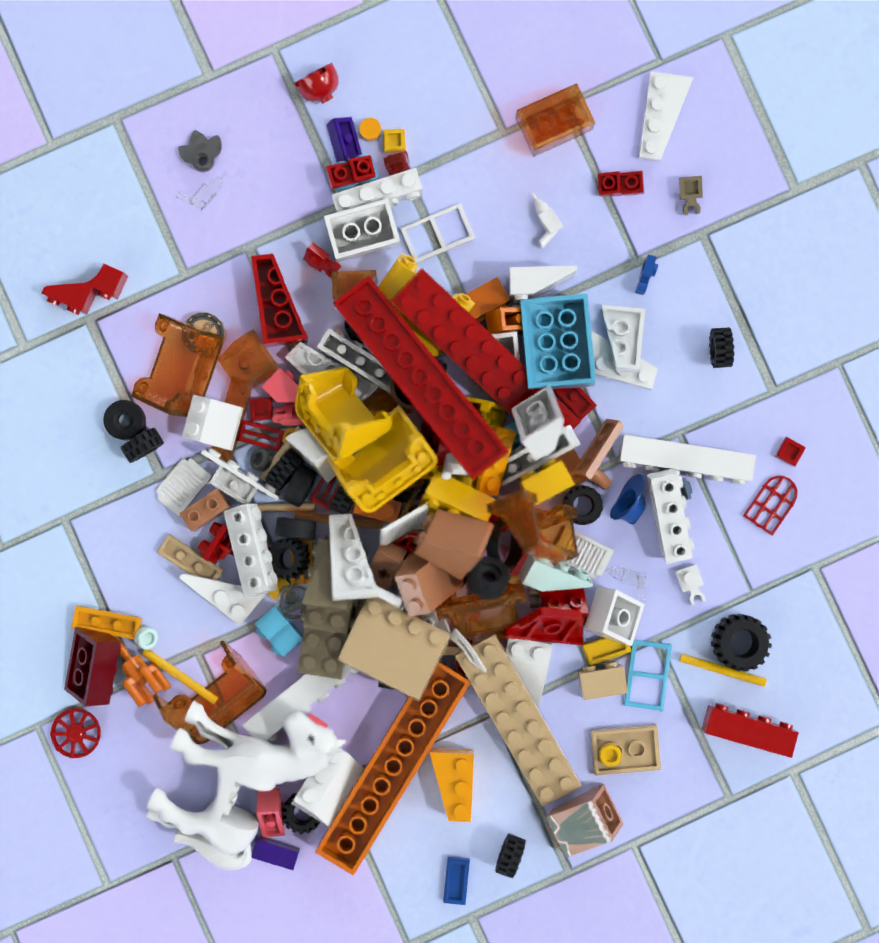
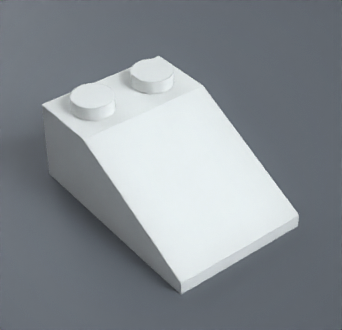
M510 267L508 273V297L510 301H513V304L521 305L520 300L537 298L574 278L578 267Z
M507 638L505 652L536 706L539 708L553 645L550 642Z

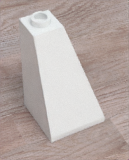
M372 408L369 411L375 417L377 411L374 408ZM307 428L294 432L285 438L297 455L325 481L329 483L336 476L326 460L330 456Z

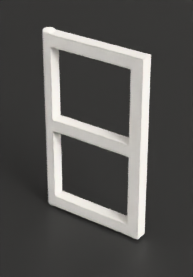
M462 203L453 205L400 228L416 264L476 239L463 210ZM458 209L469 236L446 246L435 218ZM430 221L441 248L417 257L406 230Z

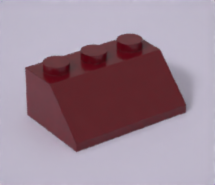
M75 627L64 690L85 707L110 704V698L113 694L114 676L117 672L118 654L121 651V641L109 633Z

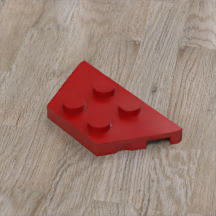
M539 607L503 630L505 638L581 646L584 644L582 637L581 611Z

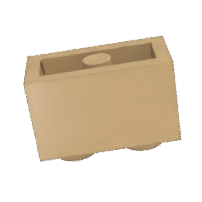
M617 662L604 663V667L596 668L595 665L582 667L583 671H577L583 700L628 693L624 666L618 665Z

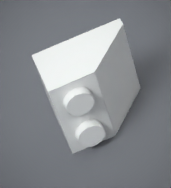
M193 394L182 438L232 451L244 408Z
M597 587L584 629L598 636L632 646L645 604L616 589Z

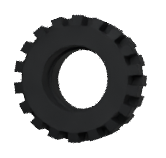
M731 614L728 618H722L720 624L715 625L716 631L711 634V637H713L711 646L714 647V655L725 666L736 671L748 672L749 669H757L758 664L763 665L765 663L763 660L765 656L769 658L768 648H772V643H769V639L772 638L767 633V627L762 625L760 620L744 614ZM741 629L747 630L751 635L752 645L745 654L736 655L730 648V639L736 631Z

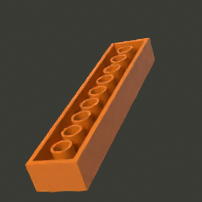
M440 660L420 700L418 701L410 696L407 697L333 823L319 842L315 853L352 876L355 875L470 685L471 681H469L467 676L461 675L456 669Z

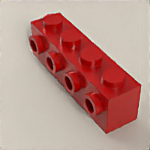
M715 703V706L708 705L701 731L705 734L789 758L793 757L799 732L792 729V724L780 721L779 725L771 723V718L758 715V719L750 717V712L737 709L736 712L729 711L728 706Z

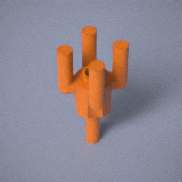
M121 641V651L119 654L125 661L121 669L127 676L123 681V686L139 708L145 703L149 705L155 701V698L145 686L146 683H148L155 694L159 693L162 689L165 692L172 686L157 665L151 663L147 666L139 654L132 657Z

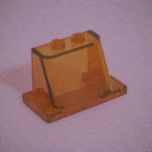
M524 489L486 504L487 512L501 517L525 553L534 555L539 559L550 560L552 563L564 562L579 557L572 520L578 517L577 508L566 504L547 511L535 508L534 504L538 503L537 494Z
M519 575L511 576L504 593L492 600L482 599L474 594L457 597L455 592L436 608L437 619L450 618L452 630L454 628L458 629L470 645L493 633L496 634L499 641L505 639L503 630L519 620L516 603L527 601L524 584H522Z

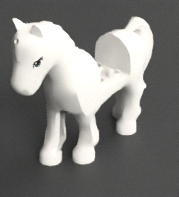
M193 701L185 717V722L195 725L201 737L216 741L222 745L224 750H208L198 746L190 738L188 732L182 728H179L170 749L182 753L185 762L190 765H208L217 768L218 787L215 800L203 812H188L172 803L165 791L157 787L148 802L147 809L149 811L146 819L158 821L166 828H175L173 843L189 845L205 860L219 869L227 871L239 870L251 862V842L257 833L259 825L254 815L234 805L239 795V788L244 785L255 790L269 791L275 788L277 783L293 782L309 776H315L327 767L332 756L342 752L338 747L345 744V740L337 739L334 731L316 724L303 712L294 711L287 714L284 718V728L289 736L290 745H273L261 738L238 735L224 729L207 716L201 704Z

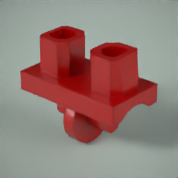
M213 522L209 532L215 536L211 543L204 539L200 542L197 549L203 554L202 558L204 560L217 564L219 559L224 560L227 554L234 556L227 525Z

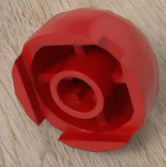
M331 62L308 74L305 78L296 81L294 85L305 100L309 102L321 101L324 104L333 99L332 93L338 88L339 77Z

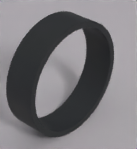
M497 519L492 523L494 527L486 544L487 556L501 560L499 540L504 526L507 525L511 543L509 554L504 564L508 569H511L517 565L522 554V529L516 520Z

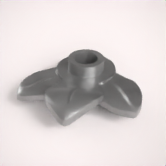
M194 130L191 134L189 145L178 147L179 154L183 161L193 164L197 171L208 172L214 166V159L221 153L222 142L219 135H215L208 140L201 132ZM202 159H207L205 165L200 164Z

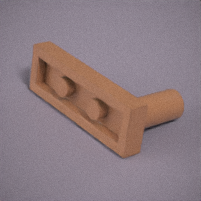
M606 419L572 473L578 478L592 480L602 490L608 489L612 480L598 468L625 425L619 420Z

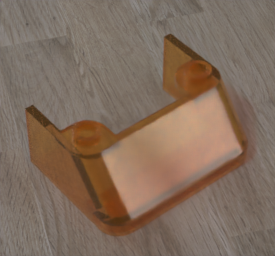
M224 640L220 644L226 653L225 658L221 662L225 672L205 687L219 697L214 705L199 694H196L193 698L184 694L177 695L169 702L156 693L152 696L164 722L177 731L179 728L187 731L190 738L196 744H204L211 739L201 737L195 725L185 722V717L193 701L201 704L207 716L225 729L264 698L267 692L262 681L244 658Z

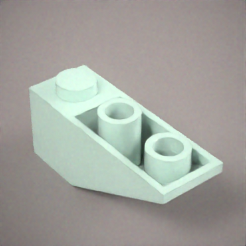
M530 551L518 573L522 584L540 591L588 588L593 586L586 571L577 568V570L572 569L568 564L560 560L558 562L550 560L547 555L540 552L535 554Z

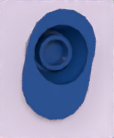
M637 474L626 482L617 501L611 508V519H623L631 525L637 522L646 509L645 498L642 495L645 486L644 476Z

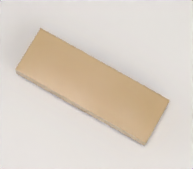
M171 534L167 535L157 550L158 554L188 574L218 580L224 572V569L210 561L204 560L202 558L203 555Z

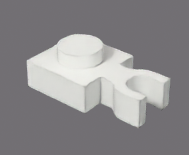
M697 564L674 571L681 591H689V601L692 606L695 605V595H699L702 602L706 601L704 594L698 588L703 586L704 583Z

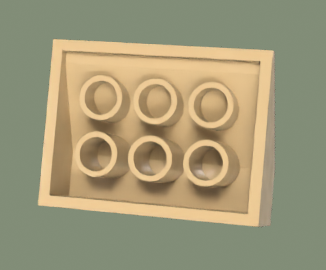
M376 597L367 598L340 653L338 661L419 701L449 643L451 634L415 616L409 617L407 612Z

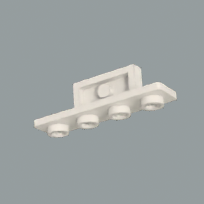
M211 447L209 450L204 448L201 451V454L220 465L209 482L211 485L242 504H249L258 489L273 499L278 500L280 496L277 493L278 490L271 484L263 485L258 482V476L249 471L247 474L239 470V464L230 459L226 462L220 458L222 454Z

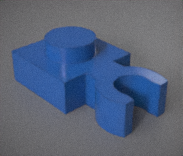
M648 254L645 258L635 293L640 295L646 293L649 279L651 276L655 277L658 269V264L655 263L656 256Z

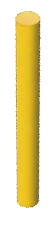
M150 649L142 652V656L213 705L219 699L215 694Z
M683 653L679 657V662L765 687L767 682L766 678L743 671H736L729 667Z

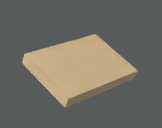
M656 724L590 730L595 776L661 770L658 728ZM612 743L619 747L622 759L618 765L608 767L601 762L599 750L604 744Z

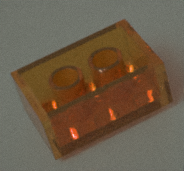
M577 83L518 109L515 116L533 157L593 131L595 126V120Z

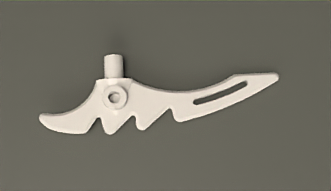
M435 609L429 614L421 615L423 621L451 634L450 640L462 649L468 660L481 671L486 672L480 658L458 629L454 628L450 631L445 616H442L439 620Z

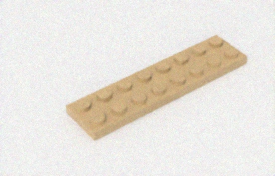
M493 633L471 645L486 669L485 673L472 664L462 650L455 653L456 659L469 681H471V685L542 807L582 787L580 780L496 634Z

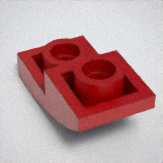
M371 155L351 158L348 162L328 165L325 168L331 190L361 183L376 177Z
M643 171L599 173V196L645 194Z

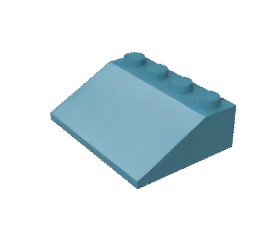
M588 294L520 300L528 389H544L548 385L552 389L595 386L596 377Z

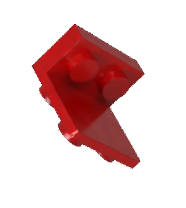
M584 588L540 591L542 607L581 611L583 617L582 626H585L589 611Z

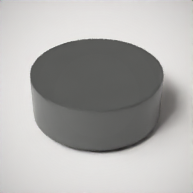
M263 448L256 449L250 458L252 468L258 471L267 470L272 463V454Z

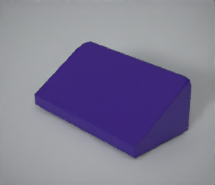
M352 117L333 118L327 123V130L336 162H348L349 159L362 155Z
M257 836L251 858L294 871L300 848Z

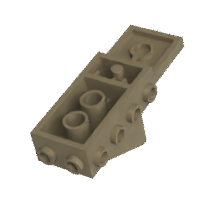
M325 536V539L318 538V542L314 543L312 556L315 557L314 565L310 566L308 575L311 581L302 599V604L307 606L301 614V623H304V634L297 672L342 680L345 664L338 661V658L356 622L354 614L355 608L358 609L360 598L333 600L330 536ZM362 545L367 559V551H365L366 547Z

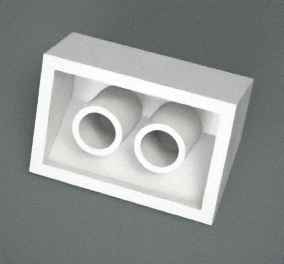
M388 198L324 216L337 262L400 245L399 235Z
M548 385L511 408L521 441L535 460L548 456L556 449L564 421L553 390Z
M342 749L340 754L332 756L324 770H321L315 776L306 778L291 803L328 827L333 823L364 770L353 757Z

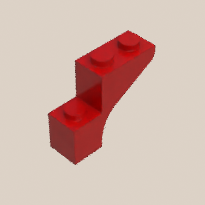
M103 263L99 273L90 281L45 286L41 294L48 297L46 301L56 306H59L60 303L67 305L66 310L76 315H79L80 312L88 314L96 294L107 300H110L111 297L118 300L129 276Z

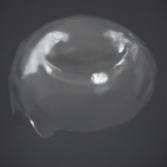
M291 583L279 590L276 605L284 617L291 620L301 617L303 609L307 606L302 604L306 591L304 586Z

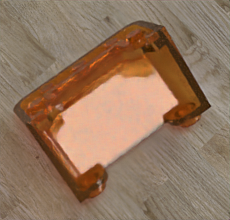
M159 313L155 322V332L162 336L163 339L150 378L142 377L137 380L131 397L168 415L187 417L193 394L202 397L206 395L223 346V338L221 335Z

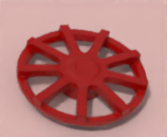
M72 708L62 712L55 718L50 736L57 752L71 759L82 758L89 755L98 746L101 728L98 720L92 713L85 709ZM74 712L84 713L80 722L76 724ZM68 713L71 725H68L61 719ZM89 716L95 724L84 727L83 723L86 717ZM58 723L66 728L65 732H55ZM97 728V738L86 735V731ZM56 736H67V739L59 745ZM83 739H87L95 743L88 750L83 742ZM68 742H72L70 753L62 749ZM76 743H79L84 753L75 754Z

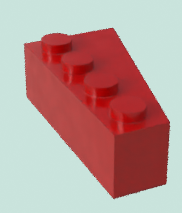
M274 254L251 256L264 348L308 342V336L303 328Z

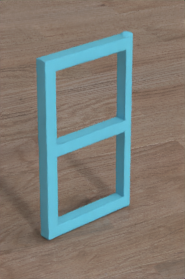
M640 640L633 641L627 677L628 693L625 694L624 706L664 711L672 644ZM637 645L667 649L663 675L633 671ZM633 676L663 680L659 705L629 702Z

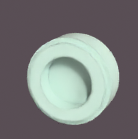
M141 627L135 634V644L144 650L152 649L157 643L158 634L153 628Z

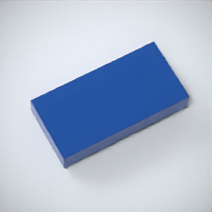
M448 856L443 903L466 905L469 858Z

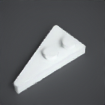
M182 573L179 576V579L239 626L267 594L244 598L240 584L235 585L230 582L207 579L193 574Z

